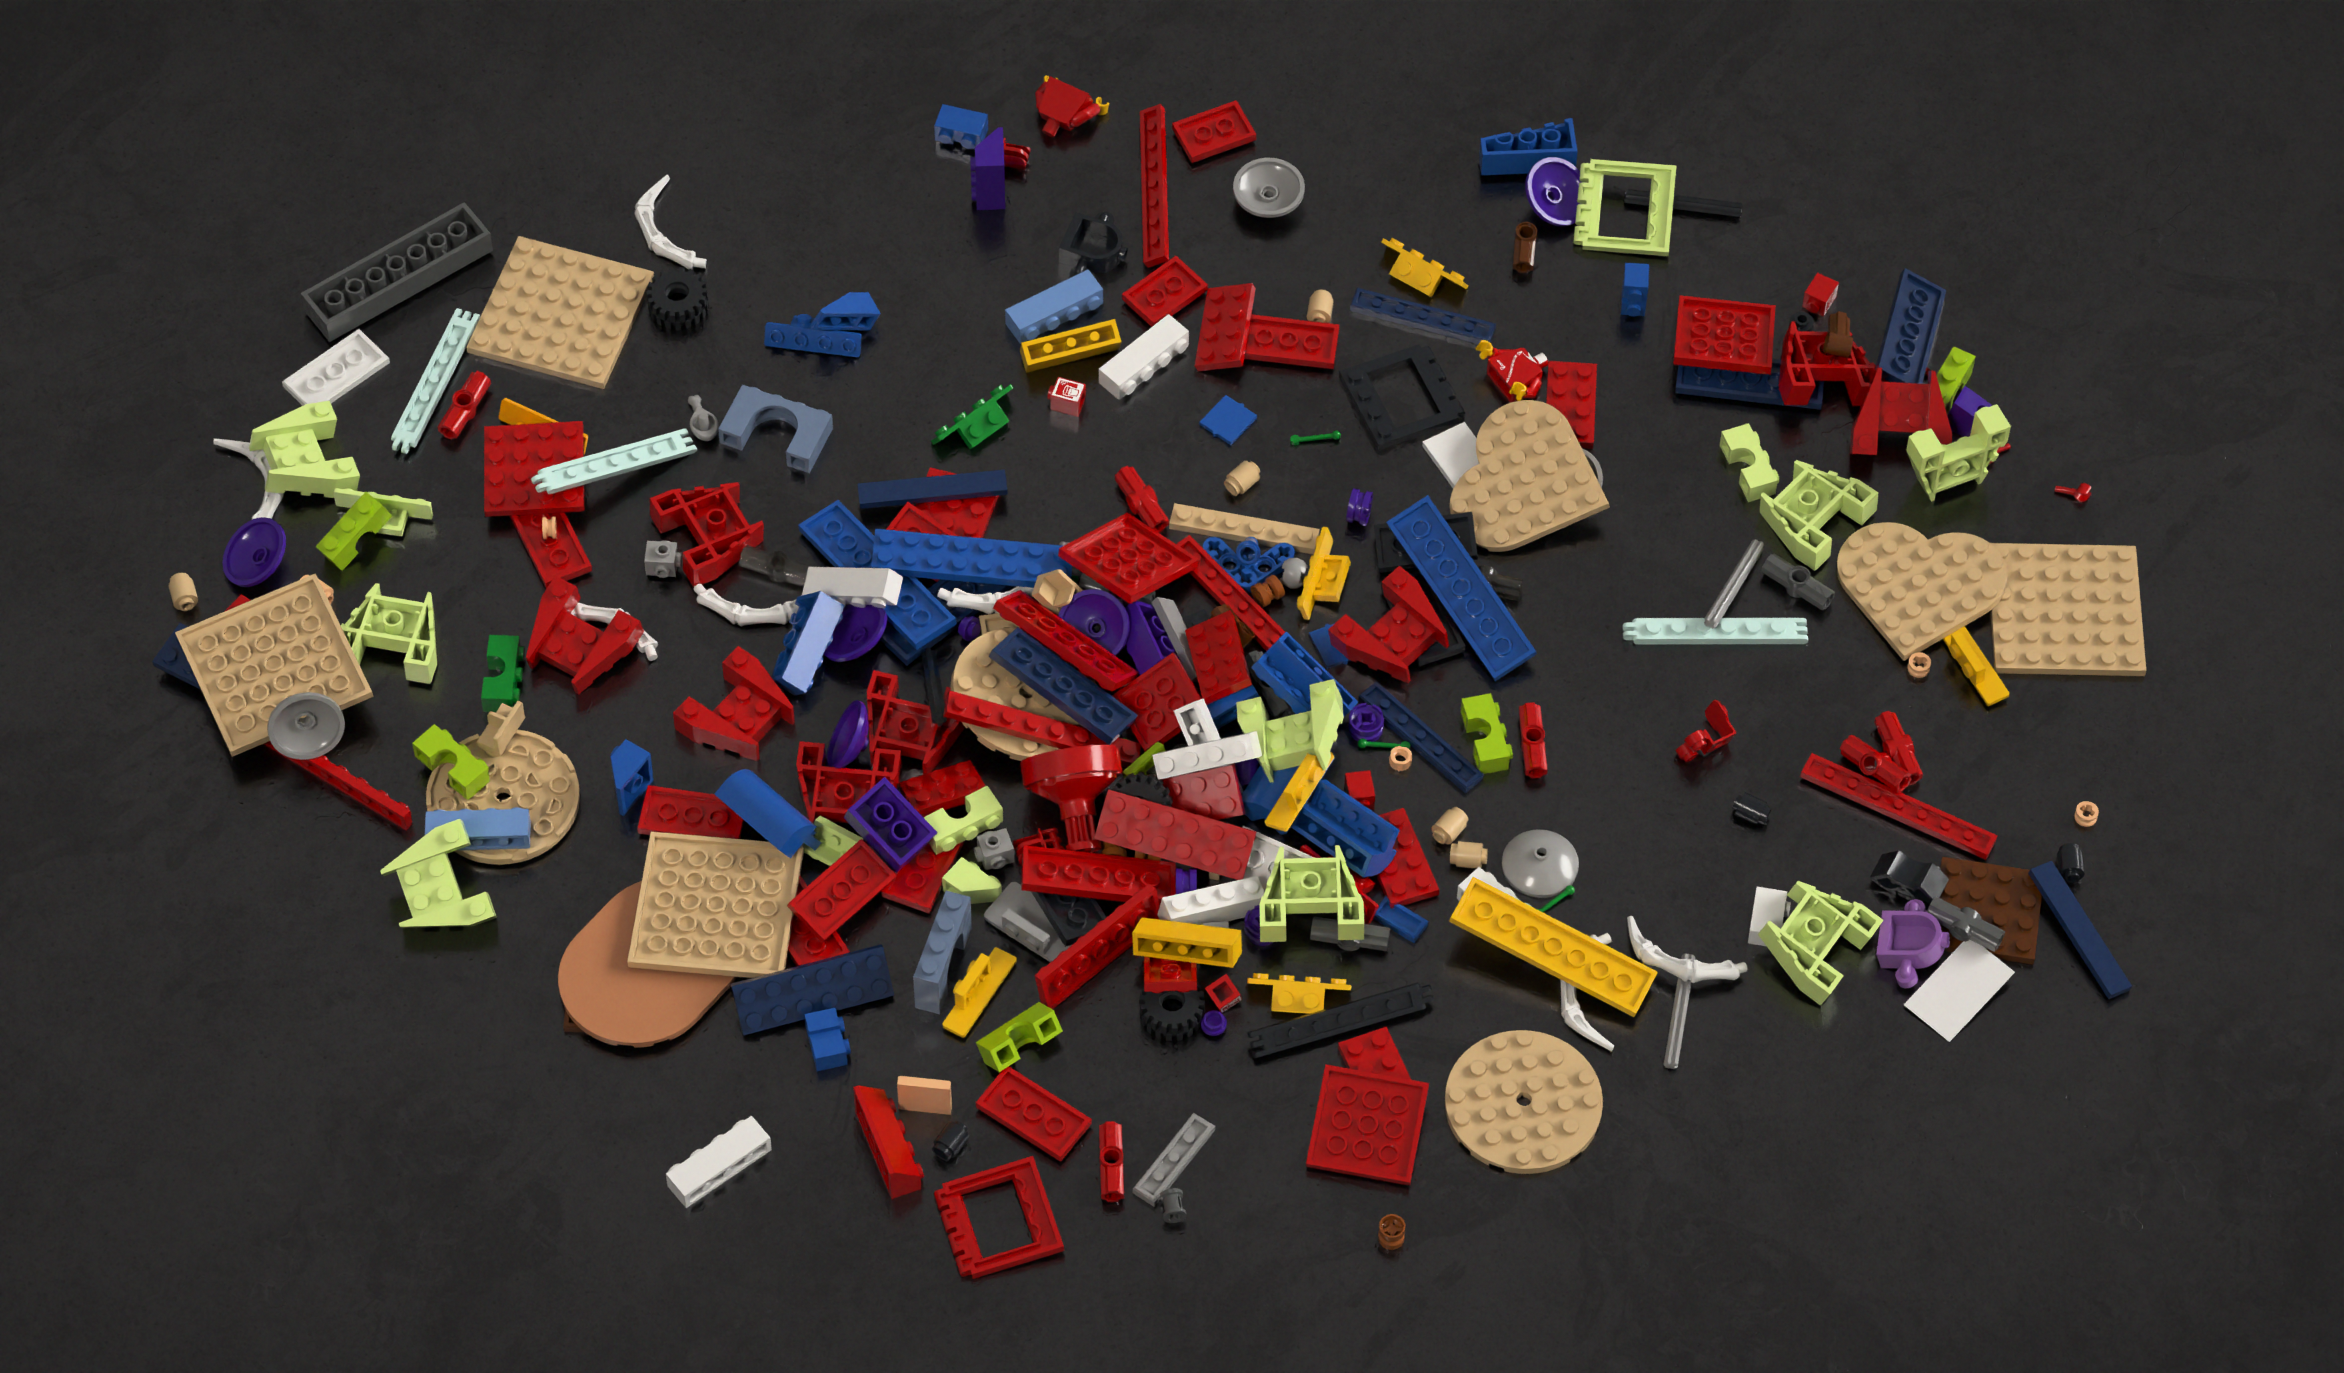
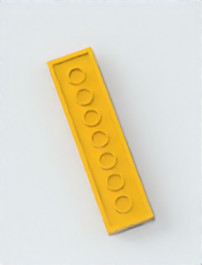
M1472 877L1449 922L1632 1017H1635L1658 973L1475 877Z

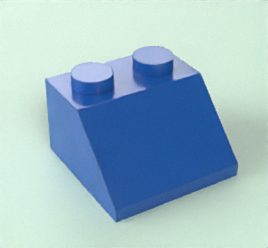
M627 739L620 746H616L610 756L618 808L622 816L629 811L647 789V786L654 781L651 753Z

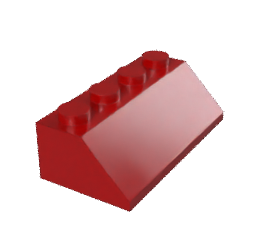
M860 1085L853 1087L856 1116L891 1199L920 1190L921 1179L924 1178L923 1170L920 1163L915 1164L913 1156H915L914 1149L910 1141H905L903 1135L906 1132L902 1120H897L894 1115L897 1111L893 1099L887 1098L884 1089Z

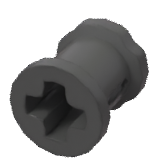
M1166 1189L1160 1193V1201L1163 1202L1165 1210L1163 1219L1167 1223H1177L1187 1217L1186 1210L1182 1206L1183 1192L1181 1189Z

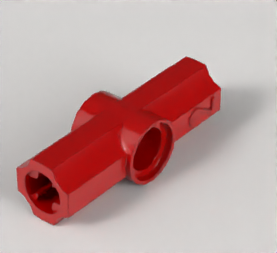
M480 371L472 372L462 389L453 394V403L438 425V431L444 437L451 440L457 438L467 421L475 417L477 413L476 407L491 385V379Z
M1127 465L1121 468L1115 474V481L1125 494L1131 512L1134 515L1138 514L1146 525L1158 533L1163 532L1169 525V519L1159 506L1153 488L1150 485L1146 486L1134 467H1128Z
M1535 702L1525 703L1519 706L1518 709L1525 775L1531 778H1541L1543 775H1547L1548 772L1541 706L1535 704Z
M1886 711L1875 718L1874 723L1883 741V752L1887 753L1893 762L1911 773L1909 785H1913L1922 779L1923 776L1914 755L1913 741L1909 734L1904 733L1895 712Z
M1849 735L1843 741L1840 747L1841 755L1859 766L1864 774L1874 776L1898 793L1908 787L1911 781V773L1893 762L1887 753L1878 752L1855 735Z
M1110 1121L1099 1125L1101 1199L1107 1202H1118V1200L1124 1199L1122 1124ZM1108 1160H1115L1116 1162H1115V1163H1108L1107 1161H1108Z

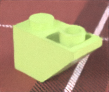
M962 857L942 877L944 892L950 891L971 897V904L994 902L1002 893V885L996 877L988 876L981 871L976 863L968 862Z

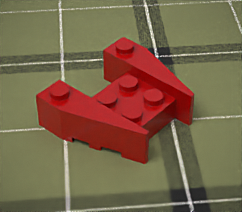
M1791 321L1783 339L1778 387L1784 405H1807L1816 386L1814 381H1844L1852 406H1861L1876 365L1867 360L1865 350L1862 346L1858 347L1854 341L1848 358L1824 353L1823 347L1828 332L1798 331L1795 321Z
M1882 368L1875 369L1851 429L1850 454L1877 455L1878 431L1915 433L1931 428L1941 445L1952 443V431L1935 371H1928V384L1881 382Z
M738 482L720 484V487L704 489V486H699L689 491H681V488L672 489L650 498V517L660 533L686 524L699 546L683 552V571L693 587L697 584H705L717 579L763 542V521L749 525L737 506V503H740V485Z
M1398 566L1382 581L1384 597L1395 605L1367 631L1345 614L1328 629L1331 645L1347 659L1354 662L1360 661L1367 664L1371 669L1376 671L1378 669L1391 674L1396 679L1409 683L1411 679L1408 666L1436 641L1446 649L1449 647L1446 629L1418 581L1401 566Z
M555 575L542 595L526 660L532 670L542 659L574 677L571 681L575 693L579 695L600 674L610 670L616 661L621 657H626L633 650L644 630L640 620L621 610L617 611L604 632L575 617L571 612L581 599L579 591L575 585Z
M737 646L722 662L723 677L734 685L735 689L713 711L689 696L673 712L674 726L678 732L695 743L702 745L707 743L714 745L715 749L721 751L727 749L740 753L741 757L759 761L758 742L781 718L793 725L795 723L794 708L760 661Z
M873 670L867 689L871 766H873L875 748L901 750V755L923 760V775L933 772L963 732L965 726L961 721L947 718V722L942 723L943 726L941 727L933 724L930 706L897 699L899 692L898 675ZM946 687L943 696L944 703L946 702V695L951 691V687Z
M799 741L796 762L798 782L806 817L813 824L819 816L831 822L848 823L844 819L847 810L884 777L896 789L899 787L902 766L901 750L875 748L872 770L835 768L825 766L826 751L824 743Z

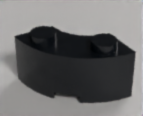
M1899 850L1882 854L1870 876L1875 883L1890 893L1896 895L1897 892L1911 896L1910 900L1918 899L1923 903H1931L1934 898H1940L1949 880L1938 866L1933 863L1915 861Z

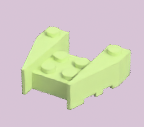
M330 401L306 404L252 430L249 450L263 449L271 468L268 471L265 486L266 492L285 493L286 490L301 492V495L310 496L311 493L324 494V497L334 498L335 488H349L357 491L360 474L353 457L325 461L317 440L334 437L337 418Z
M1997 404L1991 407H1983L1975 412L1970 436H1964L1956 442L1941 445L1931 428L1925 431H1917L1909 436L1906 451L1916 477L1931 502L1935 501L1937 492L1973 479L1976 480L1977 484L1983 482L1988 474L1987 466L1990 461H1996L1999 456L1997 450L1999 447L2006 445L2011 429L2009 422Z
M1796 460L1794 462L1793 481L1775 499H1772L1765 493L1761 494L1760 514L1793 556L1816 571L1831 556L1832 538L1819 529L1838 511L1860 525L1864 524L1877 511L1878 492L1858 479L1850 477V480L1839 477L1836 472L1829 471L1826 473L1814 469V465Z
M375 583L365 595L366 599L359 608H355L351 612L349 620L341 625L359 665L366 646L406 653L404 659L406 680L431 684L437 667L432 594L430 592L427 593L424 603L381 596L380 586Z
M1334 679L1309 685L1311 711L1274 720L1269 719V714L1261 697L1236 702L1237 720L1243 734L1257 731L1262 756L1256 759L1270 783L1274 782L1273 771L1300 766L1307 753L1315 755L1322 769L1327 770L1331 758L1330 750L1333 742H1336L1338 736L1337 729L1339 724H1342L1344 718L1342 697Z
M461 819L435 827L380 870L384 876L397 872L413 918L400 922V927L475 926L497 918L489 893L483 892L464 900L462 898L447 853L471 845Z
M1335 845V858L1284 859V847H1279L1272 873L1268 878L1266 890L1259 904L1260 942H1286V914L1337 913L1338 940H1364L1363 899L1357 891L1355 881L1348 870L1340 846Z
M1797 881L1787 896L1797 902L1798 905L1781 928L1768 921L1758 933V936L1799 990L1819 1005H1822L1843 977L1841 973L1823 961L1824 957L1840 935L1861 950L1883 922V919L1860 903L1847 902L1840 899L1841 896L1815 890L1816 887Z

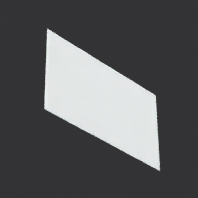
M1969 939V941H1963L1908 999L1904 1006L1950 1042L2015 972L1986 948Z

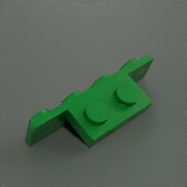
M1001 384L990 392L992 397L987 401L984 398L980 399L971 406L974 409L968 414L964 411L953 419L955 424L949 428L947 425H944L934 432L937 437L932 439L931 443L934 445L957 430L969 449L978 445L1010 421L996 401L1012 390L1013 386L1010 384L1004 388Z

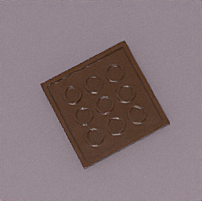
M1942 857L1940 869L1949 880L1940 899L1960 909L1963 907L1972 908L1980 914L1982 920L2005 931V936L1999 948L1995 952L1987 949L1999 960L2034 965L2042 894L2029 876L2030 870ZM1940 925L1942 932H1949L1948 928ZM1949 932V947L1945 948L1944 951L1953 953L1963 941L1956 939Z

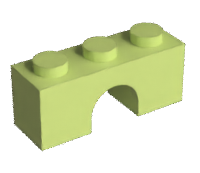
M1749 423L1722 431L1720 447L1728 463L1745 462L1750 465V467L1741 469L1739 485L1747 501L1751 502L1760 499L1762 493L1768 496L1776 494L1779 476L1775 469L1772 470L1769 464L1768 453L1766 450H1762L1757 432H1753Z
M988 786L965 796V806L968 815L964 818H952L943 808L923 817L938 832L929 842L936 855L943 851H950L957 844L965 840H972L979 833L987 829H994L1003 822V808Z

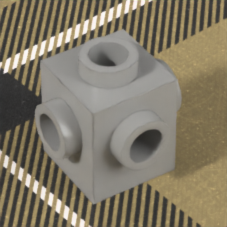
M666 540L647 541L644 560L646 575L662 578L668 576L676 577L677 567L682 566V553L678 552L677 542Z
M1006 828L997 831H987L977 836V847H974V853L977 862L982 861L985 870L999 869L1006 864L1014 862V847Z

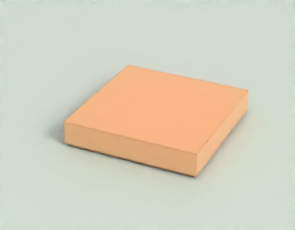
M898 1076L899 1110L951 1115L952 1095L950 1081Z

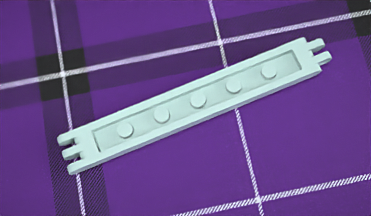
M457 308L392 434L391 440L394 441L392 450L398 451L401 444H403L401 452L407 454L410 447L415 448L477 326L480 319L479 314L475 313L470 320L471 312L465 311L461 318L462 309Z
M685 428L540 469L537 472L538 475L533 476L531 481L533 484H538L535 487L538 493L547 491L548 494H553L695 453L697 448L695 445L688 446L693 443L691 437H686L689 432Z
M1635 618L1632 622H1626L1622 625L1623 631H1625L1623 632V639L1633 640L1634 644L1808 643L1807 627H1805L1807 626V620L1805 618H1722L1717 627L1713 629L1705 626V618Z

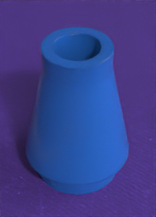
M1247 537L1237 546L1236 555L1242 563L1253 564L1260 558L1261 551L1258 540L1255 537Z

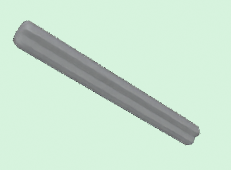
M1756 539L1751 541L1707 613L1704 622L1705 626H1709L1712 629L1717 627L1761 555L1764 546L1762 541Z
M1685 953L1681 959H1690L1694 962L1695 956ZM1679 977L1664 1059V1066L1671 1069L1678 1067L1691 988V980L1684 982Z

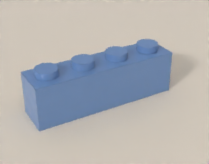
M1086 270L1005 309V324L1020 344L1027 340H1033L1038 335L1048 330H1053L1068 320H1074L1079 315L1098 308L1103 304V288L1091 272Z
M519 807L501 810L495 808L485 810L461 809L459 811L439 809L426 812L425 835L435 827L457 819L463 821L471 845L458 850L530 848L531 820L529 809Z

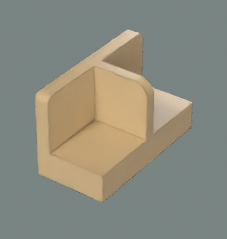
M1057 569L1037 576L1032 596L1058 616L1062 606L1068 605L1072 601L1074 594L1084 590L1061 569Z
M517 701L513 708L502 703L496 713L492 711L488 713L489 724L477 741L479 748L501 756L525 719L523 703Z

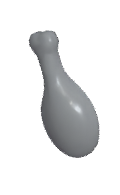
M699 395L689 396L688 403L694 411L690 419L691 431L700 440L710 441L714 439L719 429L717 418L702 408V399Z

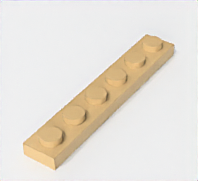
M1174 503L1169 523V529L1241 542L1247 537H1255L1259 545L1274 547L1279 543H1288L1297 552L1313 555L1316 549V538L1320 533V529L1176 503Z

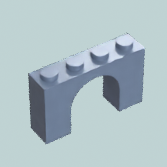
M742 385L718 429L720 443L743 450L756 426L768 420L786 421L797 430L786 451L787 466L810 473L833 430L832 414L822 409L817 410L808 407L801 402L784 399L777 394L772 395L763 392L756 387Z
M945 891L913 976L915 1008L936 1014L941 1013L948 994L947 975L953 949L955 947L964 950L972 930L971 897Z

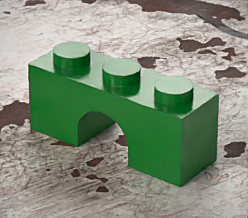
M489 635L487 648L488 668L500 670L503 673L497 677H484L481 694L483 712H497L502 703L513 708L514 704L520 699V689L517 688V682H522V667H519L520 661L525 659V646H521L519 636Z

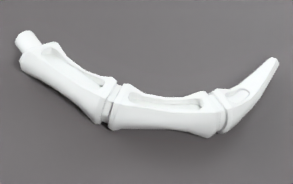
M665 175L638 200L635 205V217L640 224L649 249L654 251L656 255L671 259L688 270H693V267L705 269L707 259L697 258L694 251L677 247L667 237H664L654 224L653 211L655 199L670 180V177Z
M214 438V445L242 453L255 463L264 476L266 486L268 471L271 468L263 449L250 451L249 442ZM265 490L262 504L257 513L253 515L252 520L260 517L272 519L284 494L266 492Z
M697 584L694 587V591L698 595L697 602L716 611L732 624L738 623L739 626L760 623L785 625L790 621L791 615L797 613L799 608L795 604V599L794 601L785 602L783 605L777 604L771 608L755 609L746 605L741 606L739 603L729 602L720 597L712 588L706 590L702 584Z
M1016 586L1010 591L1004 593L996 592L994 594H971L958 588H954L953 592L940 588L937 597L948 601L947 605L949 607L969 608L987 614H992L993 612L996 614L999 612L994 610L993 607L998 599L1019 590L1032 598L1034 588Z
M577 603L571 614L585 622L599 621L609 625L617 611L621 610L624 612V610L621 608H604ZM644 631L636 647L641 653H646L649 661L657 659L658 656L655 648L658 646V642Z
M1633 916L1627 917L1632 947L1637 958L1642 960L1643 964L1659 967L1681 978L1684 982L1691 980L1692 983L1710 979L1736 980L1741 973L1747 972L1745 962L1734 964L1731 960H1726L1722 963L1708 964L1698 960L1692 962L1690 959H1678L1669 956L1657 945L1653 946L1651 941L1646 940L1642 936Z
M1608 933L1599 937L1594 934L1589 936L1605 945L1612 941ZM1560 979L1561 1015L1565 1023L1577 1033L1612 1052L1614 1045L1585 1020L1577 1000L1576 987Z

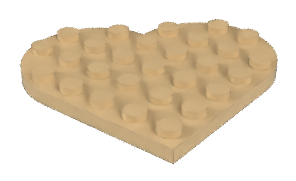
M1534 400L1511 402L1489 415L1482 424L1476 439V454L1479 464L1462 475L1456 483L1450 498V514L1472 512L1476 545L1492 552L1513 550L1610 508L1607 498L1568 420L1553 406Z
M1874 523L1857 530L1844 542L1837 560L1838 578L1843 589L1903 661L1909 659L1912 654L1921 652L1991 611L2002 599L2007 584L2006 563L2000 552L1988 541L1967 533H1946L1928 540L1917 530L1899 523Z

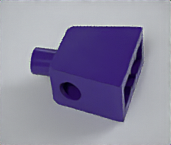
M1964 386L1947 415L1951 431L1963 437H1969L1975 412L1983 407H1991L1993 405Z

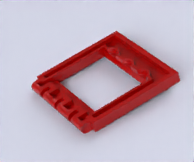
M1033 1156L942 1183L943 1188L934 1192L938 1208L942 1211L940 1215L947 1233H950L948 1239L953 1254L958 1256L955 1260L962 1277L972 1275V1278L975 1279L1065 1251ZM1013 1180L1034 1243L982 1258L962 1195Z

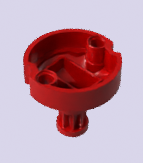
M1114 745L1079 746L1045 752L1022 760L1020 765L1024 788L1059 805L1061 821L1065 822L1068 839V845L1065 846L1066 850L1089 853L1101 850V841L1094 839L1096 833L1094 817L1097 815L1095 799L1117 777L1123 774L1119 748H1116Z

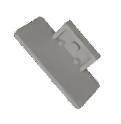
M1011 882L984 913V919L1049 962H1052L1062 951L1070 947L1064 946L1031 891L1021 890V885L1017 882Z

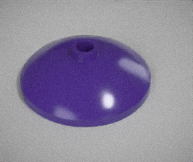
M1549 157L1534 164L1527 174L1525 190L1529 204L1534 212L1549 224L1570 226L1575 223L1577 205L1580 204L1577 202L1579 183L1582 182L1579 180L1580 171L1573 164L1561 158Z
M260 517L248 521L233 534L223 555V571L228 580L240 587H251L265 581L276 571L283 559L286 548V536L281 525L270 518Z
M1089 589L1073 595L1072 601L1068 605L1062 606L1058 614L1064 621L1115 656L1120 653L1127 642L1130 630L1128 613L1121 601L1106 591ZM1100 624L1101 631L1096 633L1095 626Z
M851 604L844 607L841 613L843 615L842 620L835 627L832 633L833 640L823 654L829 660L844 662L857 659L869 652L879 642L885 631L887 614L884 608L872 605L860 608Z
M859 700L853 701L840 717L827 748L825 766L845 768L856 759L860 751L864 752L869 743V738L867 737L869 721L867 709L863 702Z

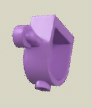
M1918 899L1907 902L1904 908L1905 911H1882L1881 919H1883V922L1880 924L1876 955L1881 968H1898L1895 976L1899 986L1902 988L1913 987L1918 981L1915 969L1925 968L1937 962L1950 943L1949 932H1942L1938 920L1930 913H1927L1924 903Z

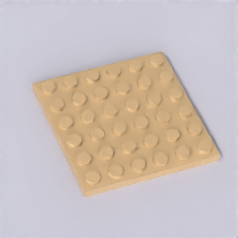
M518 236L466 347L467 353L604 389L647 295L649 282L652 283L654 272Z
M1991 543L2000 552L2007 567L2005 593L2000 602L1990 611L1994 670L1996 673L2145 676L2146 659L2136 546Z
M316 573L175 632L232 757L270 741L267 730L270 714L281 701L292 695L306 692L323 694L334 700L341 710L374 697Z
M651 832L627 961L628 967L755 978L785 970L794 915L787 905L797 896L804 845H801L792 858H789L770 842Z

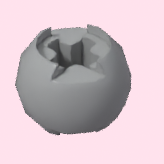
M1299 558L1285 560L1282 565L1284 572L1280 581L1290 589L1302 587L1308 565Z

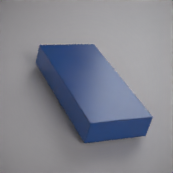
M1387 896L1380 902L1373 918L1415 943L1429 924L1428 920L1401 904H1396L1391 909Z

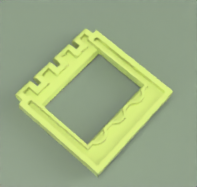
M1591 159L1590 163H1582L1579 177L1582 183H1579L1577 202L1580 204L1577 205L1575 224L1581 226H1575L1573 243L1583 245L1582 250L1669 256L1676 166ZM1604 175L1651 179L1646 240L1598 236Z

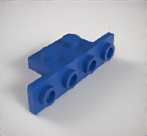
M807 314L794 315L790 325L767 322L765 325V346L859 357L861 354L862 335L860 333L841 330H811L810 325L815 318Z

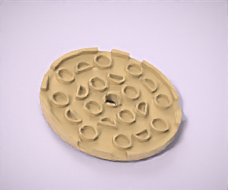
M1003 628L985 633L973 640L959 656L951 677V691L1083 727L989 657L992 649L1016 628ZM1049 649L1051 652H1053L1055 655L1059 657V654H1057L1052 649ZM1066 662V663H1068L1070 666H1072L1074 669H1076L1078 672H1080V671H1079V668H1077L1075 665H1073L1072 663ZM1084 675L1096 684L1095 680L1092 677ZM1023 689L1024 691L1032 695V697L1024 698L1022 695H1020L1019 691ZM962 722L966 729L969 727L978 736L977 740L994 752L997 749L1010 755L1009 758L1022 761L1034 755L1060 750L1059 748Z
M517 730L501 756L479 748L477 741L480 736L478 734L459 742V745L464 744L470 750L472 756L476 759H482L487 764L490 782L473 797L466 800L449 783L448 772L455 765L443 763L435 768L430 775L426 790L427 811L439 809L445 811H459L461 809L485 810L488 808L501 810L515 807L529 809L531 837L530 848L455 850L454 852L480 863L512 864L541 855L555 846L566 835L577 816L580 803V788L571 760L566 754H563L556 748L553 742L538 734ZM500 793H508L510 795L509 798L501 802L496 798Z
M1527 1030L1498 1033L1472 1045L1453 1066L1445 1091L1446 1117L1458 1142H1462L1471 1151L1472 1156L1486 1165L1492 1164L1504 1168L1506 1172L1518 1174L1547 1172L1569 1163L1570 1159L1583 1152L1593 1140L1601 1121L1603 1096L1599 1079L1586 1058L1574 1047L1559 1038ZM1523 1095L1531 1103L1527 1106H1522L1517 1103V1099Z

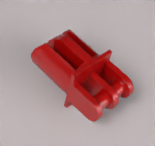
M1004 138V167L1025 170L1031 151L1030 147L1006 143V138Z
M1038 828V834L1013 840L1012 845L1019 864H1022L1023 845L1045 848L1053 847L1054 849L1065 850L1060 845L1062 842L1061 838L1057 837V828L1042 831Z

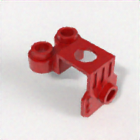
M1713 700L1705 710V716L1712 728L1719 732L1722 738L1713 741L1706 729L1695 731L1684 739L1685 743L1675 750L1681 760L1684 759L1685 762L1693 760L1698 756L1697 751L1699 750L1704 755L1728 744L1737 734L1729 722L1726 707L1720 701Z

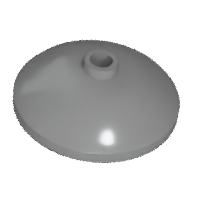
M1260 158L1245 164L1237 172L1233 183V192L1236 201L1244 210L1256 216L1272 218L1286 215L1299 206L1304 197L1305 183L1299 170L1289 162L1277 158Z
M313 692L295 694L281 701L271 712L267 724L268 736L274 748L289 758L300 760L317 758L331 751L341 740L345 728L344 716L338 704L328 696Z
M1530 830L1517 835L1507 844L1502 856V870L1508 883L1518 892L1535 898L1553 897L1564 892L1566 886L1572 885L1575 881L1579 868L1578 855L1573 845L1563 836L1548 830ZM1538 853H1543L1545 856H1539Z

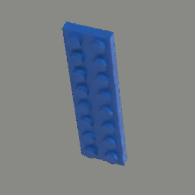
M1428 495L1386 522L1494 681H1497L1537 655L1532 644Z
M839 500L798 525L799 531L834 567L871 568L874 535ZM902 576L903 580L897 605H886L884 610L887 614V621L918 650L955 626L957 622L956 618L916 577Z
M875 529L871 568H889L901 576L1034 588L1038 575L1061 569L1069 578H1071L1072 565L1058 556L1059 548L1063 547L1062 545Z

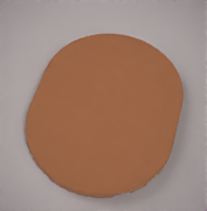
M642 881L619 892L570 942L559 966V993L569 1017L588 1035L615 1046L620 1044L631 1045L634 1048L654 1046V1043L667 1039L672 1040L682 1035L714 1005L737 979L734 976L628 967L627 961Z

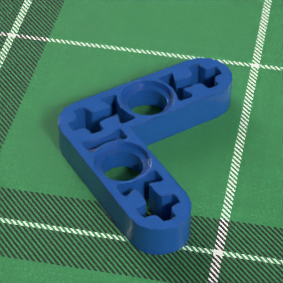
M1210 537L1203 543V549L1247 594L1251 593V586L1254 584L1263 583L1270 575L1277 576L1283 572L1282 565L1285 560L1295 558V549L1292 545L1279 543L1262 554L1258 561L1247 565L1242 563L1237 558L1236 553L1220 538ZM1209 548H1218V553L1215 550L1209 551ZM1231 561L1237 566L1229 570L1224 568L1223 564ZM1266 564L1272 569L1269 572H1261L1258 567ZM1241 578H1242L1243 580H1245V581L1250 580V583H1249V584H1248L1247 582L1241 583Z

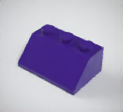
M998 127L975 147V157H970L972 201H977V210L1005 209L1003 127Z
M1135 601L1125 607L1130 622L1129 636L1126 642L1127 651L1132 656L1139 675H1142L1172 652L1178 657L1153 605Z
M886 777L852 805L844 816V819L895 873L910 862L938 833Z

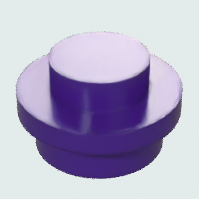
M973 616L963 618L958 627L959 635L966 641H972L979 635L981 630L979 619Z
M1216 1010L1207 1012L1201 1019L1202 1030L1210 1036L1222 1034L1227 1027L1225 1016Z

